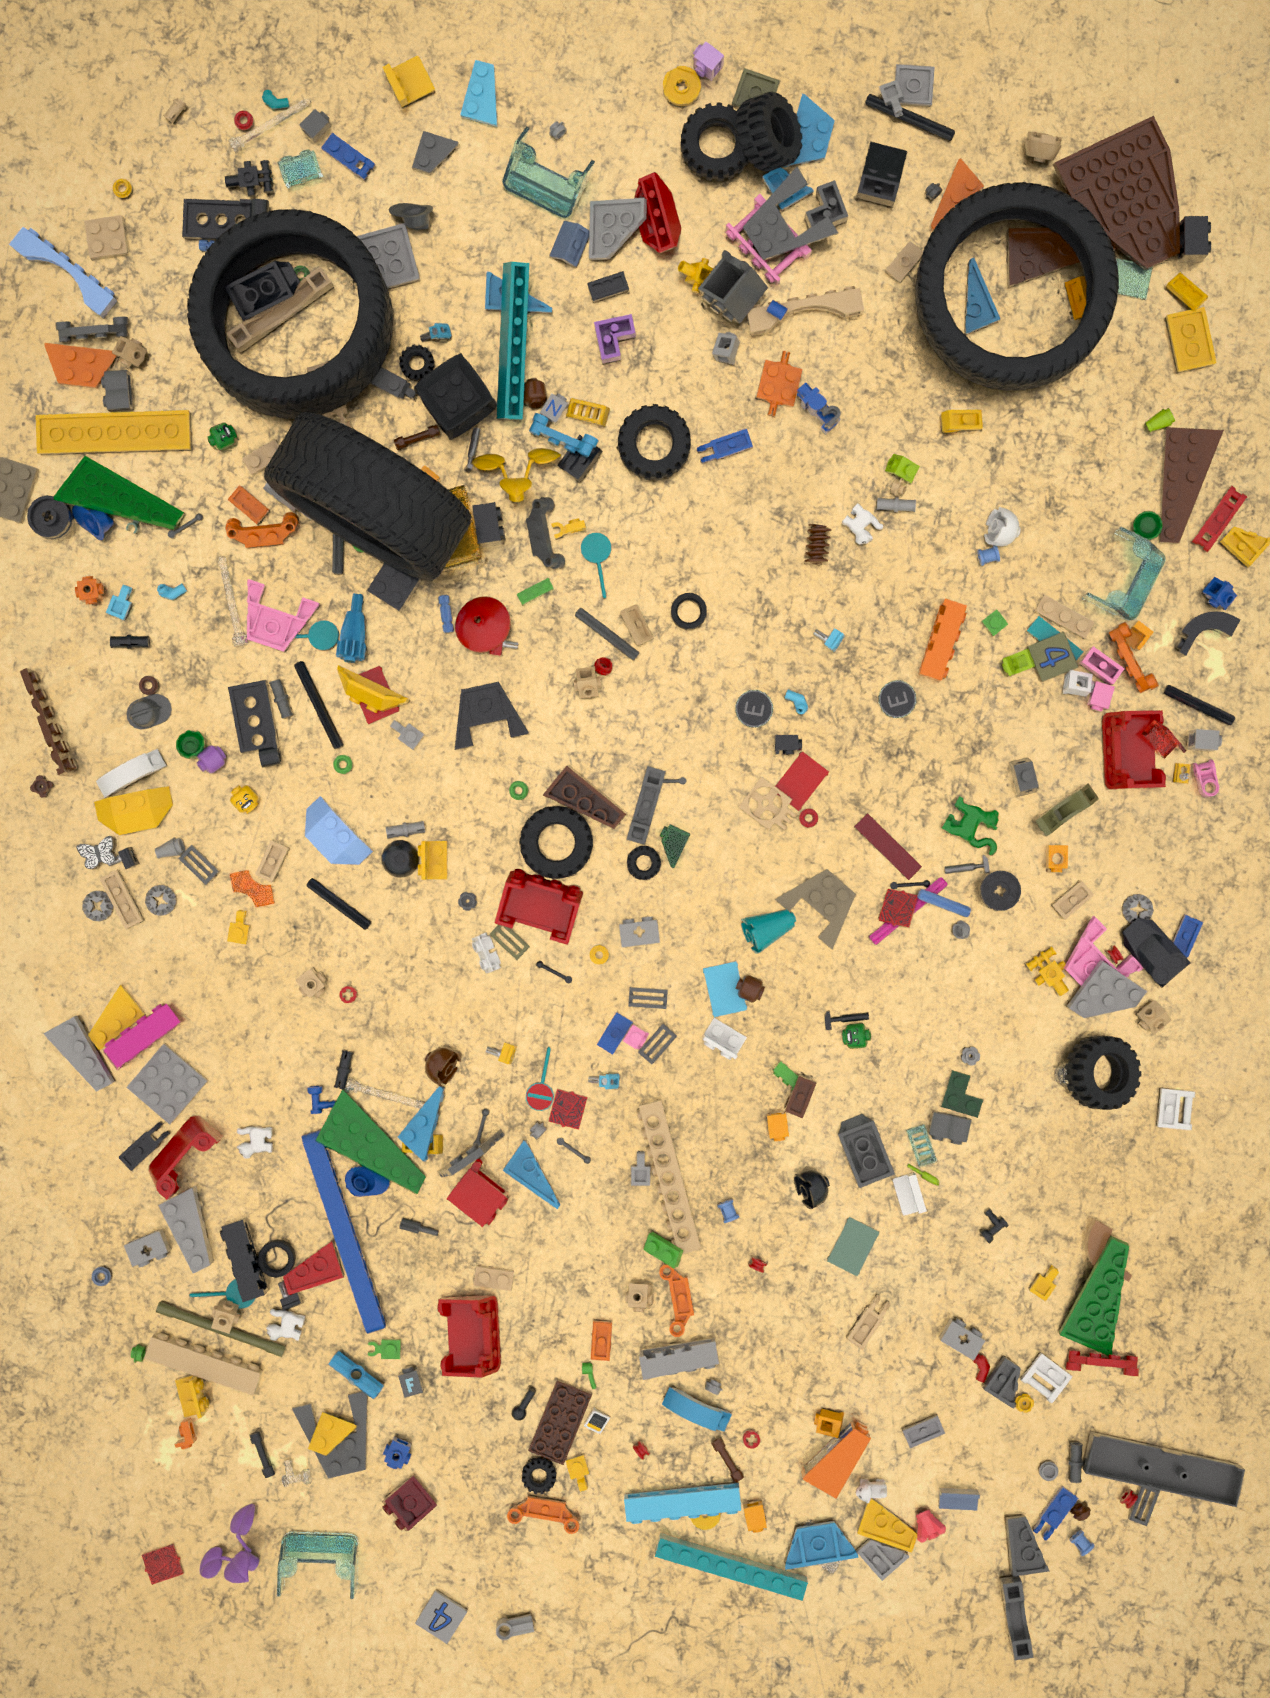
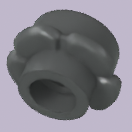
M931 183L926 188V198L929 197L933 201L941 194L943 189L940 187V183Z
M471 892L462 893L458 899L459 906L465 911L475 908L477 905L476 896Z

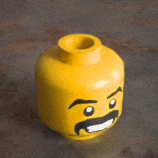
M238 785L230 792L232 794L230 802L240 813L246 812L248 814L258 805V795L248 785L242 787Z

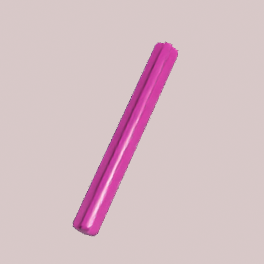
M940 877L925 890L938 894L948 884ZM918 898L914 913L927 902ZM885 923L871 934L869 938L877 945L898 928L899 925L893 926L890 923Z

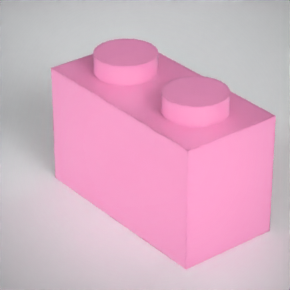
M1094 646L1089 648L1079 662L1081 666L1108 685H1113L1124 670L1122 666Z

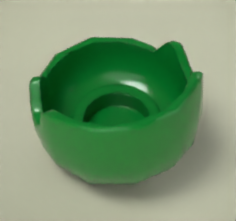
M1144 511L1138 514L1133 523L1135 534L1142 540L1157 538L1163 527L1160 516L1153 511Z
M187 730L179 735L176 740V750L180 756L186 759L197 758L198 754L205 749V740L199 731Z

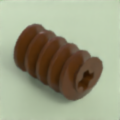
M808 524L812 529H808L807 533L812 536L806 538L811 544L806 545L805 548L810 551L805 552L804 556L810 559L804 560V563L822 565V563L828 562V559L824 558L823 555L829 554L824 548L830 546L825 540L831 539L830 536L826 535V532H830L832 529L825 525Z

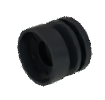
M995 871L988 874L980 886V897L983 903L995 911H1006L1014 907L1021 896V885L1018 879L1007 871ZM997 886L1005 889L1002 897L999 894H995Z

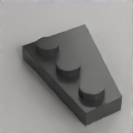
M1026 1516L1006 1517L1011 1575L1015 1577L1050 1572Z

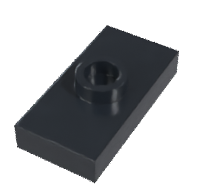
M624 271L587 283L593 302L629 291Z

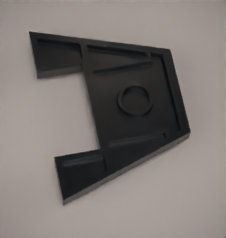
M499 681L461 689L454 750L474 746L470 727L506 719L511 738L529 734Z

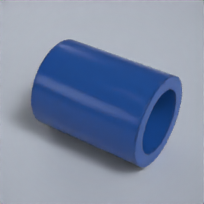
M772 300L766 312L782 320L788 308Z

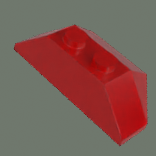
M656 172L639 178L634 198L647 199L646 220L639 226L642 241L658 253H663L677 247L682 228L671 190Z

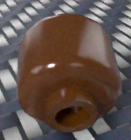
M537 378L528 379L524 383V404L530 408L543 406L547 400L544 382Z
M746 975L743 979L739 978L735 989L738 990V997L754 1003L756 1000L760 1001L765 986H763L762 980Z

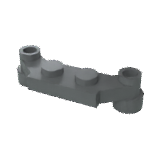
M113 317V325L71 327L70 321L56 322L55 326L56 331H58L59 342H70L71 337H76V340H85L91 335H95V338H106L107 334H116V337H128V317Z
M541 497L532 502V511L529 518H526L532 554L537 556L544 566L551 567L552 569H561L565 564V558L562 554H554L552 551L545 515L546 512L553 510L554 501L550 497Z

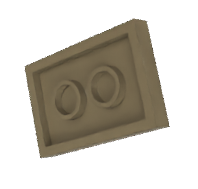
M0 457V517L22 523L38 468Z

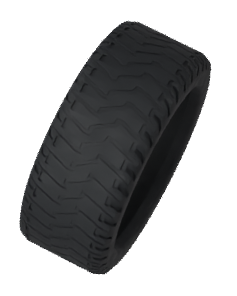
M1013 182L1012 184L1004 183L977 191L968 196V198H964L948 211L944 218L939 221L924 247L915 287L918 319L923 333L926 335V339L935 353L950 369L978 385L998 390L1015 391L1038 388L1052 383L1074 370L1088 357L1105 334L1112 320L1119 290V271L1113 246L1106 231H1104L1103 226L1082 203L1060 190L1036 183ZM1004 220L1030 221L1043 225L1060 235L1074 250L1082 265L1086 281V306L1076 330L1063 343L1044 353L1028 357H1006L986 351L970 341L953 320L944 294V270L957 246L971 233L980 228Z
M279 209L250 216L226 230L211 244L205 255L202 256L197 265L198 268L195 269L188 293L189 298H187L189 331L201 360L220 386L224 387V390L231 397L236 398L235 400L242 405L248 406V408L258 413L261 412L271 417L276 416L284 419H296L303 412L322 415L332 412L353 400L378 374L386 359L392 339L393 309L391 298L372 254L364 243L351 230L341 225V223L327 216L305 210ZM294 254L317 256L333 262L346 271L357 284L359 297L357 321L349 340L340 352L325 365L306 374L279 377L264 375L248 369L232 357L227 346L225 333L227 308L231 301L225 289L227 284L251 273L261 264L277 257Z
M303 412L296 417L264 471V479L279 496L310 519L372 557L419 579L433 581L441 575L471 524V514L466 506L430 475L366 435L320 414Z

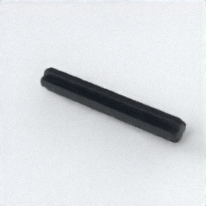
M1167 685L1164 689L1165 695L1227 725H1232L1235 721L1234 715L1172 685Z
M313 878L308 881L306 886L342 914L364 930L370 927V920Z

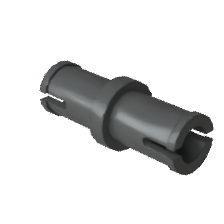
M281 679L269 682L275 697L273 700L274 703H277L281 718L292 716L293 713L287 700L289 697L288 694H285Z
M1071 1442L1070 1459L1068 1460V1465H1070L1069 1481L1071 1483H1081L1082 1466L1084 1465L1082 1460L1083 1444Z

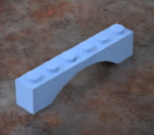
M22 227L9 245L27 260L50 262L69 272L82 292L84 303L104 319L117 302L113 297L115 293L108 287L104 289L98 285L100 281L92 275L87 277L83 273L85 270L77 263L72 265L68 262L70 258L60 251L59 254L53 250L55 246L46 239L44 242L38 238L39 234L31 227L29 230Z

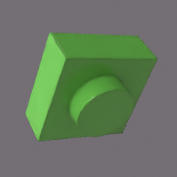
M997 609L981 621L992 636L1008 625Z

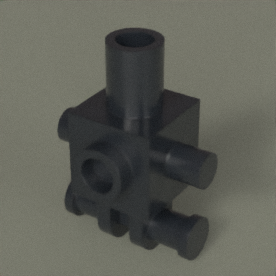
M244 161V167L237 168V175L225 176L226 188L240 186L242 192L247 191L248 197H254L255 190H261V185L264 184L263 192L266 194L273 193L271 186L273 178H270L272 170H269L270 161H260L262 170H258L257 166H252L251 161Z

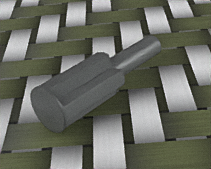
M404 1218L400 1221L399 1229L417 1234L420 1231L438 1236V1230L423 1227L419 1222Z

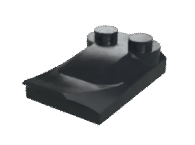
M275 260L227 284L225 289L240 317L245 321L294 296L300 280L290 262Z
M1138 918L1122 932L1123 945L1161 988L1191 964L1189 959L1153 919Z

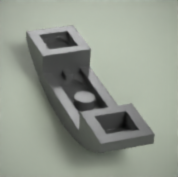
M647 766L626 840L645 845L666 771Z

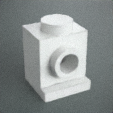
M1070 670L1064 677L1063 694L1069 693L1086 697L1094 689L1093 674Z

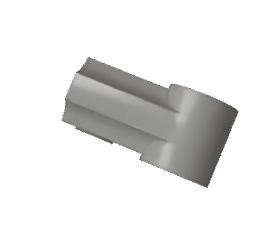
M531 1614L510 1619L502 1618L496 1623V1635L501 1640H508L513 1636L534 1632ZM506 1625L509 1627V1631L503 1633L499 1628Z

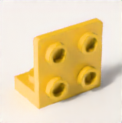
M415 56L391 68L390 64L382 67L401 107L435 91V87L419 56Z
M421 841V845H418V856H421V864H418V876H421V880L447 879V841Z
M193 1375L176 1379L175 1383L184 1418L196 1414L198 1419L202 1418L208 1411L207 1408H209L207 1396L204 1397L203 1389H205L203 1379Z

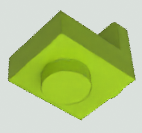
M893 454L888 460L885 471L899 478H904L907 483H912L920 466L904 456Z
M1029 649L1003 658V669L1009 676L1035 667Z

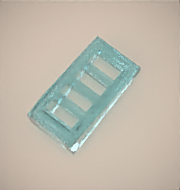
M925 1124L906 1130L919 1168L937 1163ZM920 1132L924 1133L923 1136L916 1138L912 1137V1135ZM926 1139V1143L915 1145V1142ZM925 1147L929 1148V1150L921 1153H918L917 1151ZM931 1154V1158L920 1160V1157Z

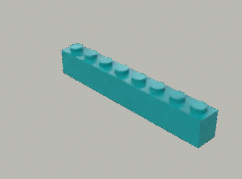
M512 261L503 263L496 419L523 420L530 263Z
M660 1533L655 1549V1557L801 1601H803L808 1585L806 1576Z

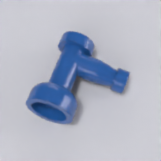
M322 1086L307 1087V1092L312 1098L311 1114H320L322 1109L332 1108L335 1104V1100L319 1102V1094L323 1091Z

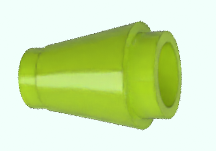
M1163 408L1145 423L1149 431L1152 432L1172 426L1175 418L1169 408L1165 410Z

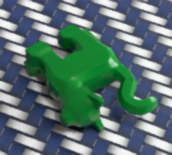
M959 796L954 806L964 814L961 821H957L954 815L949 814L941 829L951 835L961 837L973 847L981 848L988 845L990 846L988 854L994 855L997 851L996 842L992 838L977 840L975 833L980 823L996 831L998 828L999 812L997 810L984 811L978 806L964 803V798Z

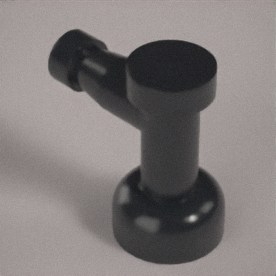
M991 1209L984 1214L989 1217L994 1226L989 1230L983 1229L980 1231L989 1244L993 1242V1236L1009 1226L1003 1217L998 1219Z

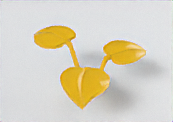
M547 448L531 450L528 453L530 459L524 478H508L502 464L505 462V458L498 454L480 455L473 459L471 464L481 470H493L499 467L504 476V479L499 482L500 487L509 494L510 501L520 502L524 500V492L532 486L531 480L527 479L531 464L533 462L537 464L549 463L561 457V454Z

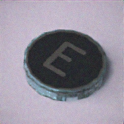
M894 680L885 684L878 696L880 709L884 714L892 718H903L909 715L917 702L913 687L901 680Z
M749 690L738 698L735 705V713L743 725L750 728H758L765 725L771 719L773 703L765 692Z

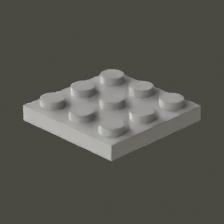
M405 223L357 236L372 254L387 285V289L420 280Z
M164 1043L126 1088L168 1124H172L208 1080Z

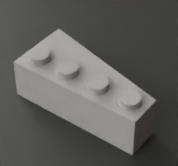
M196 1185L158 1205L193 1274L214 1262Z
M715 1338L639 1350L643 1380L674 1375L684 1371L693 1372L703 1367L704 1369H711L719 1364Z

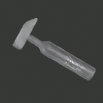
M473 428L468 450V464L464 468L466 472L472 470L473 465L471 463L476 454L481 432L480 428Z
M982 855L983 864L969 863L945 866L944 871L945 874L974 871L976 868L984 867V872L990 873L988 858Z

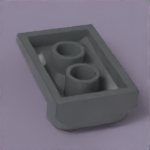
M860 1114L842 1121L838 1136L858 1187L862 1188L895 1175L874 1120Z

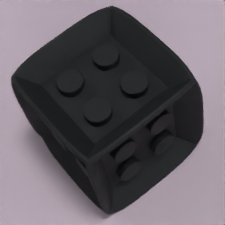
M462 353L443 362L414 386L415 393L420 396L424 406L442 431L448 436L449 440L462 435L474 427L497 407L496 400L492 398L488 388Z

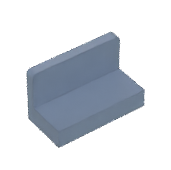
M564 221L551 250L550 257L561 259L569 265L577 267L589 238V230L579 223Z
M939 1488L938 1507L939 1509L977 1511L980 1494L978 1490Z

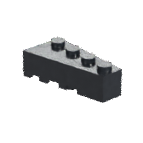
M246 1218L221 1226L220 1236L222 1241L226 1243V1254L228 1259L231 1260L232 1272L236 1278L242 1302L264 1296L269 1291L264 1273L258 1264L257 1251Z

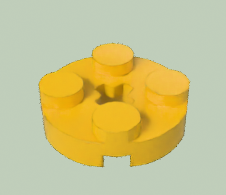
M678 66L668 71L663 80L664 96L674 105H691L698 98L701 91V82L695 70L687 66ZM683 81L687 88L681 91L676 85L677 83L681 84Z

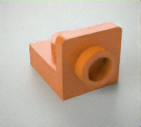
M191 1417L184 1419L180 1423L179 1431L184 1439L178 1440L174 1444L175 1448H190L197 1440Z

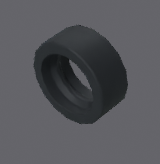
M694 593L679 595L671 606V617L674 623L685 630L698 628L707 616L705 601ZM692 600L699 605L700 615L696 621L684 622L679 618L678 607L683 601Z
M272 1240L265 1244L259 1252V1267L269 1277H282L293 1268L296 1259L295 1251L284 1240ZM275 1247L282 1248L288 1255L286 1266L279 1270L270 1268L266 1263L267 1252Z

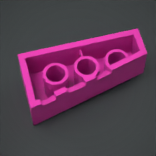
M159 1004L151 1010L153 1012L152 1015L149 1017L144 1015L136 1021L137 1026L132 1029L130 1027L126 1028L120 1033L122 1036L115 1041L113 1038L105 1044L106 1048L103 1050V1053L117 1071L122 1068L124 1063L134 1059L139 1052L146 1050L157 1039L159 1040L180 1024L179 1019L167 1004L164 1006Z

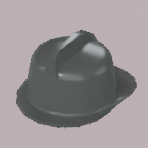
M398 203L392 205L388 210L392 215L402 217L408 228L421 230L429 228V213L433 210V207L431 205Z
M152 694L137 699L127 708V720L131 726L140 730L156 726L165 722L170 717L172 711L171 703L165 696L160 694Z

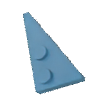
M975 258L969 260L966 335L1001 319Z
M487 272L485 310H501L502 279L491 272ZM528 294L527 312L552 313V307Z
M442 1086L436 1089L398 1136L410 1150L425 1162L428 1160L429 1145L432 1143L433 1132L438 1121L440 1102L443 1101L444 1097L443 1092L445 1088Z
M524 1140L503 1171L558 1209L560 1203L527 1141Z

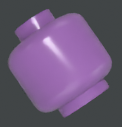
M210 745L198 754V762L196 763L202 772L206 770L208 773H214L225 765L224 759H226V756L219 746Z

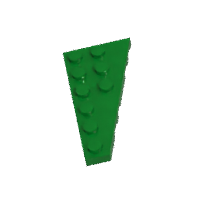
M87 456L82 458L54 495V500L172 530L175 529L184 517L183 511Z
M342 1089L315 1141L417 1195L426 1176Z
M1110 1236L1059 1331L1060 1336L1107 1356L1113 1352L1115 1328L1118 1321L1124 1272L1129 1252V1244L1127 1242Z

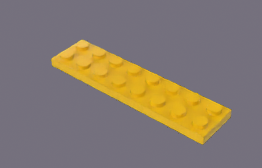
M190 411L36 415L37 454L191 450Z

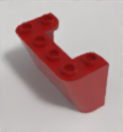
M515 869L510 871L505 882L494 923L513 929L515 922L552 932L550 940L568 945L583 892L576 885L568 886L562 884L559 880L544 879L541 875L527 874L524 870Z

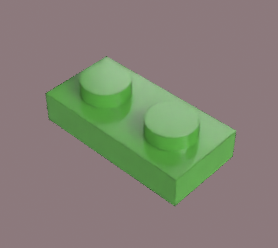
M654 1232L649 1233L643 1249L673 1269L678 1267L683 1253L682 1249Z

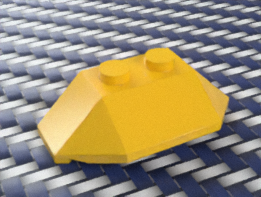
M339 665L337 667L345 694L350 696L349 700L358 705L360 702L367 704V709L375 713L378 710L383 712L408 703L410 700Z
M167 786L113 796L95 801L94 804L98 821L116 834L123 835L157 828L173 806L170 787Z

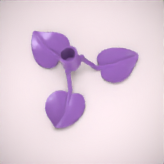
M249 1504L238 1510L230 1524L231 1532L236 1534V1538L242 1544L245 1551H240L234 1558L222 1556L223 1550L220 1547L210 1549L204 1555L200 1564L199 1571L202 1577L206 1579L215 1577L221 1569L222 1561L226 1560L230 1561L224 1570V1577L227 1581L231 1583L249 1582L248 1570L254 1571L257 1568L259 1558L251 1554V1549L242 1540L241 1535H246L252 1526L255 1513L254 1504Z

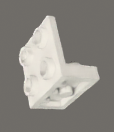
M713 1018L702 1036L704 1045L712 1050L715 1047L721 1050V1055L729 1060L738 1057L737 1053L747 1038L716 1018Z

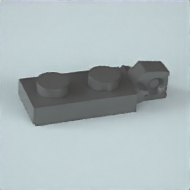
M382 367L370 382V384L398 399H403L404 396H407L414 400L417 395L413 389L409 388L411 384L407 380Z

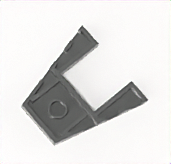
M798 167L792 171L743 226L763 260L839 234L831 219L827 216L795 237L781 215L777 205L808 185Z
M501 1129L486 1138L481 1145L474 1144L467 1149L466 1155L462 1157L459 1154L448 1165L437 1172L441 1178L454 1175L484 1155L505 1134Z
M363 1391L348 1394L354 1423L357 1425L356 1431L351 1432L327 1456L315 1452L328 1479L366 1470L367 1394ZM312 1403L295 1406L292 1410L310 1443L317 1423Z

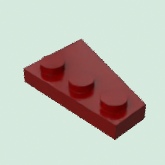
M333 1240L283 1276L288 1295L344 1278Z

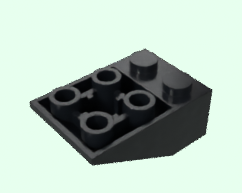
M870 141L856 198L893 207L907 151Z

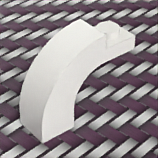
M158 749L116 767L99 778L96 783L104 798L120 792L138 779L164 768L166 764Z

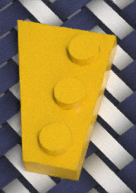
M120 985L88 1036L100 1051L107 1042L113 1038L116 1039L122 1031L132 1026L145 1013L127 990Z
M873 1498L866 1504L857 1534L912 1553L917 1539V1532Z

